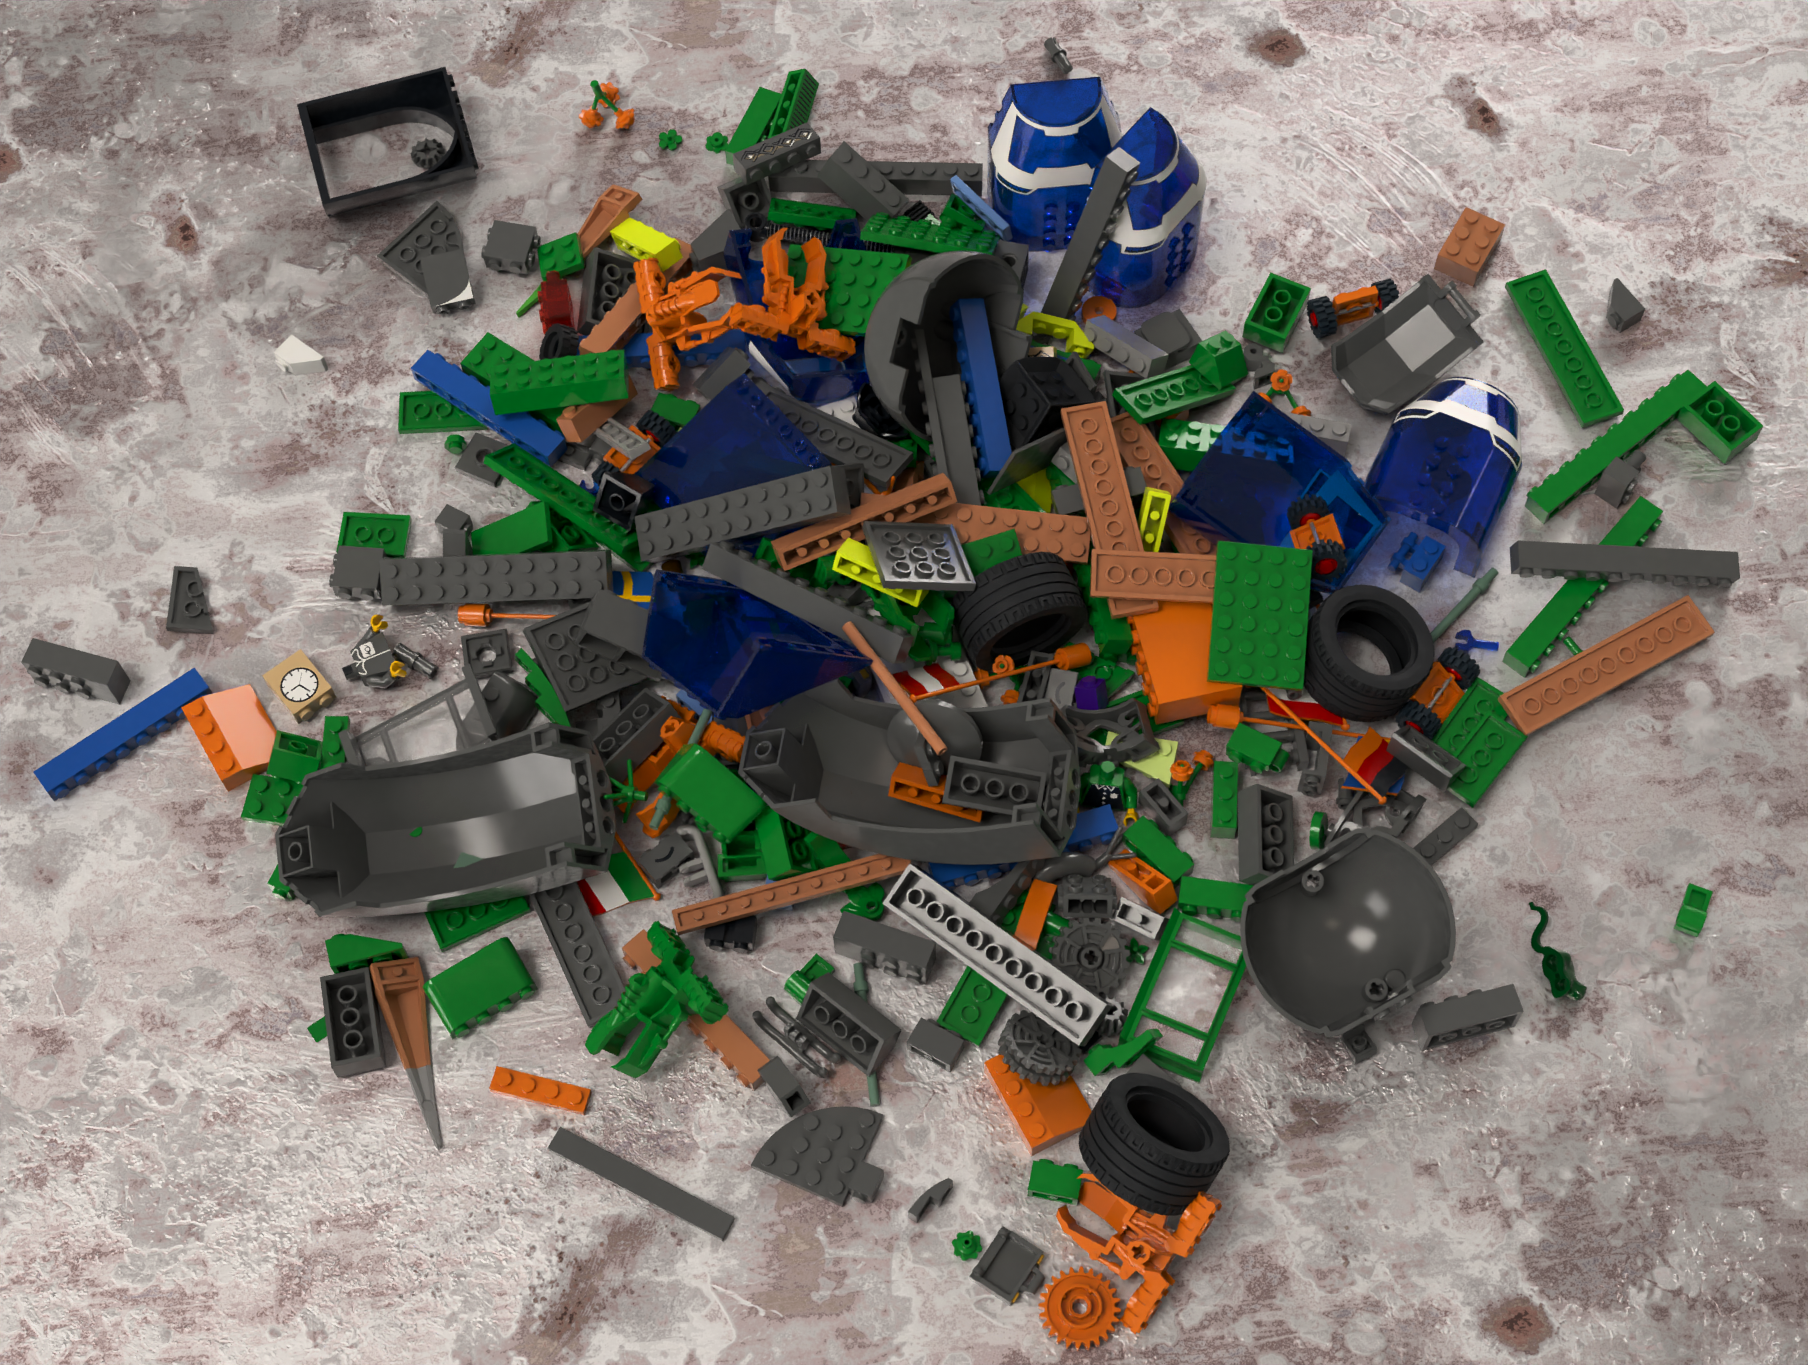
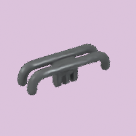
M768 997L766 999L767 1007L786 1024L784 1028L785 1035L774 1028L760 1011H755L752 1015L756 1024L819 1078H825L828 1074L827 1069L817 1065L803 1052L810 1045L824 1058L834 1064L840 1062L841 1055L832 1052L777 1004L774 997Z

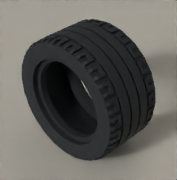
M1035 552L1020 555L983 571L974 577L976 582L974 591H958L950 604L954 608V625L972 663L985 671H993L992 665L999 655L1010 656L1015 663V667L1029 662L1031 651L1051 653L1079 632L1087 620L1088 609L1065 562L1060 556L1051 552Z
M1362 584L1342 587L1331 593L1308 620L1303 686L1316 702L1339 717L1356 722L1382 721V719H1387L1389 716L1397 713L1429 676L1435 655L1432 635L1426 622L1417 610L1393 592L1377 586ZM1337 633H1355L1375 644L1386 657L1391 675L1372 674L1355 665L1342 651Z
M1142 1073L1122 1074L1112 1079L1096 1103L1079 1135V1149L1082 1158L1090 1172L1101 1184L1126 1202L1145 1211L1160 1215H1181L1194 1198L1198 1196L1199 1191L1207 1193L1230 1152L1229 1138L1224 1126L1203 1102L1174 1083Z

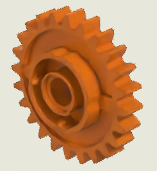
M1080 1266L1079 1272L1075 1273L1074 1269L1070 1267L1068 1275L1061 1270L1060 1279L1052 1276L1051 1282L1053 1285H1044V1289L1048 1293H1040V1298L1045 1302L1038 1304V1308L1044 1310V1312L1039 1314V1319L1046 1320L1042 1328L1051 1329L1048 1337L1051 1338L1056 1335L1057 1345L1065 1341L1067 1350L1071 1344H1074L1076 1351H1079L1081 1345H1084L1086 1350L1089 1351L1090 1343H1093L1098 1348L1100 1345L1099 1339L1107 1342V1332L1114 1334L1115 1329L1112 1324H1119V1319L1114 1315L1121 1313V1309L1115 1307V1305L1120 1303V1298H1113L1117 1289L1108 1288L1110 1280L1101 1281L1102 1273L1095 1277L1093 1276L1092 1268L1088 1273H1084L1083 1267ZM1077 1303H1081L1086 1307L1087 1311L1083 1314H1077L1073 1311L1072 1307Z

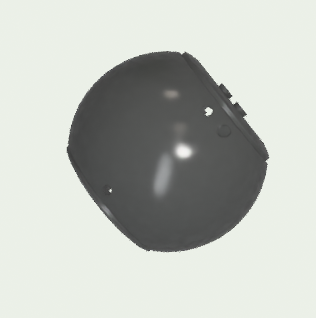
M967 250L948 251L931 255L915 262L897 275L887 285L873 307L864 343L865 363L871 386L887 413L907 431L924 440L932 442V437H927L925 423H929L928 415H923L922 402L925 401V395L919 392L918 381L922 380L921 373H916L915 359H918V353L913 352L911 339L915 338L914 330L924 329L932 378L959 374L961 381L962 371L961 365L957 360L958 348L953 338L954 326L949 316L950 307L958 299L983 298L998 381H1000L1005 371L1013 362L1028 357L1033 336L1016 330L1023 304L1024 289L1021 288L1022 285L1015 271L1001 258ZM968 416V417H966V418H967V424L969 425V416Z
M1369 827L1354 829L1328 843L1322 850L1284 871L1282 869L1255 884L1245 895L1247 901L1244 902L1241 913L1240 937L1248 972L1266 1001L1283 1017L1307 1031L1319 1035L1324 1033L1326 1037H1333L1344 1034L1372 1018L1376 1022L1391 1013L1389 1009L1393 1006L1399 1009L1413 1000L1411 996L1440 980L1452 967L1449 962L1453 960L1456 927L1448 893L1441 879L1425 858L1411 846L1388 833L1375 829L1371 831ZM1307 882H1313L1315 887L1312 885L1307 886ZM1375 989L1377 991V995H1371L1369 990Z

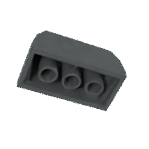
M500 671L493 673L482 690L500 739L525 731L538 710L535 707V701L539 697L527 685ZM474 703L463 720L471 745L488 738ZM458 732L456 751L464 749Z

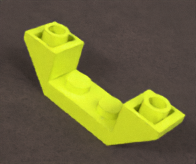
M1035 311L1018 321L1016 328L1018 331L1032 335L1033 331L1037 334L1043 333L1058 339H1066V353L1077 352L1080 358L1086 359L1094 350V344L1089 342L1075 321Z

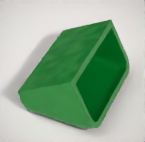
M695 743L684 744L654 781L659 786L658 790L660 793L668 798L671 796L677 801L676 806L685 813L690 812L695 816L694 821L704 829L706 827L713 832V838L722 844L724 842L731 843L767 806V803L708 751Z
M508 937L494 941L429 979L423 985V990L452 1040L456 1037L461 1038L467 1035L470 1029L478 1024L483 1025L487 1023L498 1012L509 1010L520 999H528L538 989Z

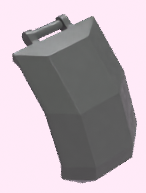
M1429 274L1423 276L1415 285L1384 310L1343 339L1331 345L1332 371L1362 408L1385 415L1391 413L1438 380L1484 343L1471 327V324L1481 314L1470 306L1457 290V285L1453 280L1440 289ZM1448 294L1467 315L1465 319L1447 299L1446 296Z

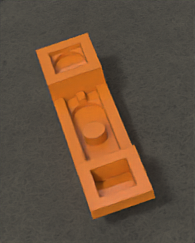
M1034 879L1014 934L1035 950L1037 949L1058 885Z

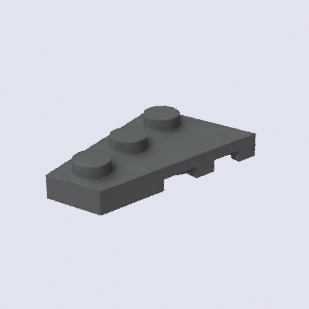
M174 566L166 623L167 631L213 634L197 567Z

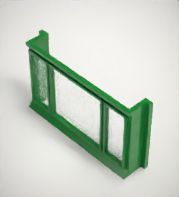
M1174 907L1120 1033L1117 1046L1134 1040L1147 1029H1158L1163 1037L1143 1055L1158 1067L1199 1084L1205 1065L1246 968L1241 937L1181 913Z

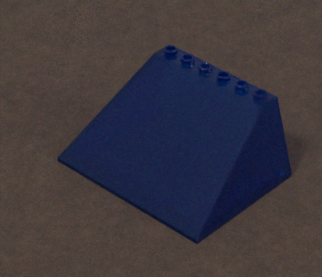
M744 373L718 393L635 474L655 485L651 499L662 510L832 466V464ZM813 524L734 543L733 548L749 551L753 554L752 557L754 558L763 537L776 540ZM708 550L701 553L706 557ZM731 584L743 599L751 594Z
M658 569L655 571L642 658L649 663V667L659 670L662 673V677L672 680L675 687L686 691L688 697L699 701L701 707L712 711L713 716L718 719L741 718L872 665L873 660L861 653L842 638L723 579Z

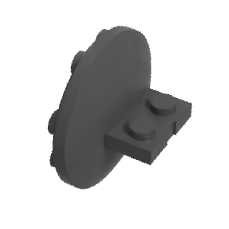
M940 699L918 700L914 703L948 748L940 756L936 754L902 708L895 713L890 722L887 742L891 754L898 763L902 762L922 768L929 787L937 786L941 775H947L951 755L974 760L980 759L983 749L981 732L974 719L955 705Z

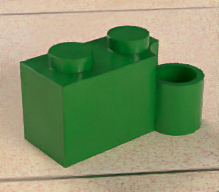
M1240 722L1226 745V755L1230 760L1236 763L1242 762L1259 774L1263 770L1281 773L1290 757V754L1282 749V742Z

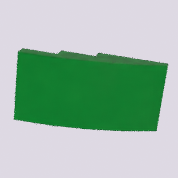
M521 648L515 654V661L528 673L525 677V684L539 697L535 701V707L552 723L571 727L554 688L538 665Z

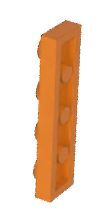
M496 1066L489 1087L490 1092L581 1115H585L592 1094L591 1089Z

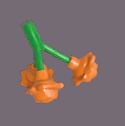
M597 80L591 81L590 86L595 94L593 105L588 110L582 109L581 114L578 116L582 119L583 125L588 128L601 126L604 118L597 112V104L599 102L604 108L609 106L614 111V114L617 116V129H629L634 124V109L623 111L620 107L617 108L615 106L616 101L620 99L619 94H617L619 88L614 87L611 82L599 85Z

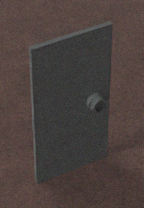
M1064 427L1014 450L987 493L991 495L1047 468L1059 448L1067 442Z

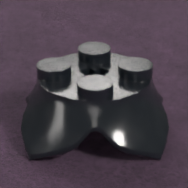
M864 382L857 393V407L852 415L853 421L861 429L884 440L907 436L908 431L887 413L874 393L872 386Z

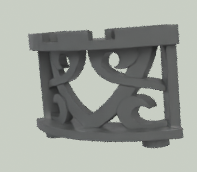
M1131 698L1117 706L1101 710H1083L1070 705H1065L1060 709L1076 730L1079 767L1086 768L1087 764L1101 765L1104 761H1110L1115 767H1118L1119 762L1132 759L1133 763L1146 758L1160 749L1158 742L1154 739L1147 715V706L1135 698ZM1138 717L1139 722L1132 727L1134 718ZM1100 728L1119 734L1113 739L1111 745L1105 746L1088 737ZM1142 728L1143 733H1137Z
M1401 789L1397 796L1387 795L1389 798H1386V803L1380 805L1378 804L1379 800L1370 792L1358 791L1335 825L1332 823L1325 832L1327 839L1324 844L1327 845L1336 840L1343 831L1350 832L1364 827L1362 810L1373 806H1386L1385 818L1392 828L1376 826L1370 830L1382 831L1397 838L1416 819L1427 799L1419 794L1414 797ZM1368 794L1370 798L1364 799V797ZM1390 807H1394L1393 812L1399 813V816L1391 815ZM1353 813V822L1347 821Z

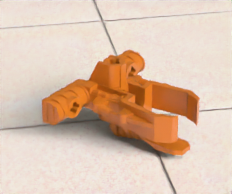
M782 228L770 236L762 247L764 267H762L761 271L765 277L762 301L769 306L767 311L761 305H743L738 302L733 306V310L730 313L731 320L729 326L756 336L761 335L765 339L770 338L777 342L778 333L796 338L798 348L801 350L806 349L810 353L815 352L817 355L830 359L834 358L842 362L855 354V341L852 338L841 335L839 330L819 329V323H816V321H820L827 316L825 311V291L829 286L825 282L827 254L818 238L813 237L801 246L808 263L805 283L798 288H794V277L788 276V255L784 249H781V240L788 228Z
M648 258L634 262L633 268L636 273L635 279L640 296L641 314L646 313L647 322L653 331V334L646 339V343L648 345V355H650V366L655 390L671 392L680 387L678 373L681 366L673 351V345L677 344L681 351H689L700 344H711L714 342V339L733 329L729 326L731 320L730 313L733 310V306L720 320L708 323L704 315L694 312V310L716 302L720 296L718 281L725 277L742 279L740 273L716 267H710L702 272L693 271L691 276L670 282L668 284V294L664 295L663 288L666 286V279L660 271L658 259ZM694 334H700L702 340L691 341V336Z
M671 699L666 700L673 706L681 718L674 716L668 718L660 730V737L664 741L633 770L634 787H637L639 791L645 792L680 748L688 743L698 722L693 717L696 713L695 711H689V708L682 707L681 704ZM711 721L705 727L698 745L703 747L712 756L718 752L726 760L740 763L745 736H741L740 733L730 728L725 729V726L722 724L717 725V722ZM628 776L621 782L625 786H629ZM659 793L653 804H649L644 810L635 814L644 824L642 832L651 838L661 835L675 820L679 808L676 806L677 801L672 798L670 802L672 806L668 814L664 815L658 830L649 827L656 811L654 809L658 799H662V793ZM627 802L617 805L623 813H625Z
M1087 1171L1078 1178H1086L1091 1181H1084L1080 1188L1078 1199L1081 1204L1103 1218L1118 1233L1113 1235L1108 1241L1077 1225L1076 1220L1070 1215L1067 1205L1058 1208L1056 1217L1064 1233L1070 1235L1081 1248L1088 1252L1092 1260H1098L1108 1266L1109 1270L1118 1274L1123 1280L1130 1278L1136 1271L1143 1275L1145 1281L1133 1293L1126 1305L1123 1316L1119 1319L1134 1334L1140 1333L1142 1329H1146L1148 1326L1147 1322L1153 1318L1162 1303L1163 1295L1166 1297L1168 1294V1287L1170 1285L1173 1286L1176 1281L1167 1272L1170 1264L1176 1255L1187 1258L1189 1254H1193L1195 1250L1193 1247L1196 1243L1199 1244L1201 1241L1200 1236L1208 1230L1216 1217L1214 1215L1216 1210L1219 1211L1222 1207V1201L1217 1198L1215 1199L1210 1193L1207 1194L1204 1191H1199L1198 1196L1194 1198L1182 1214L1177 1225L1178 1228L1175 1231L1166 1225L1169 1215L1156 1213L1151 1215L1143 1209L1126 1202L1108 1188H1104L1095 1181H1098L1101 1184L1090 1171ZM1114 1252L1123 1261V1264L1120 1266L1115 1262H1109L1101 1257V1255L1105 1254L1108 1256Z

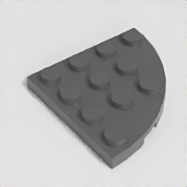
M436 201L381 251L377 258L379 262L429 299L420 258L463 249L464 251L460 231L453 217L443 205Z
M846 1106L824 1108L806 1113L776 1131L759 1150L751 1163V1168L843 1207L849 1194L848 1186L860 1160L864 1161L883 1120V1114L868 1109Z

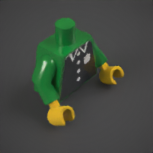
M1104 761L1101 765H1091L1088 772L1080 775L1079 802H1081V806L1101 807L1110 804L1111 809L1122 811L1128 808L1123 821L1126 827L1128 818H1133L1135 822L1139 819L1138 813L1135 812V808H1137V787L1130 778L1126 777L1123 768L1115 767L1110 761Z

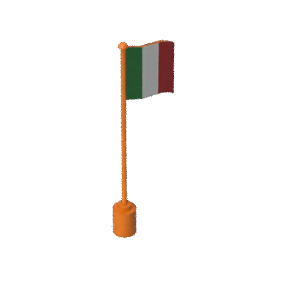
M615 832L614 838L624 852L611 854L608 872L577 881L593 916L602 915L629 903L651 898L655 901L661 899V893L656 892L617 832Z

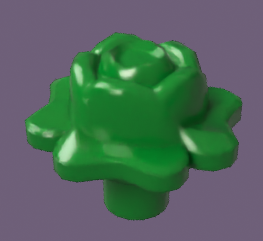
M971 1230L966 1233H957V1239L952 1241L954 1255L960 1256L962 1261L977 1259L978 1253L983 1249L980 1245V1236H974Z

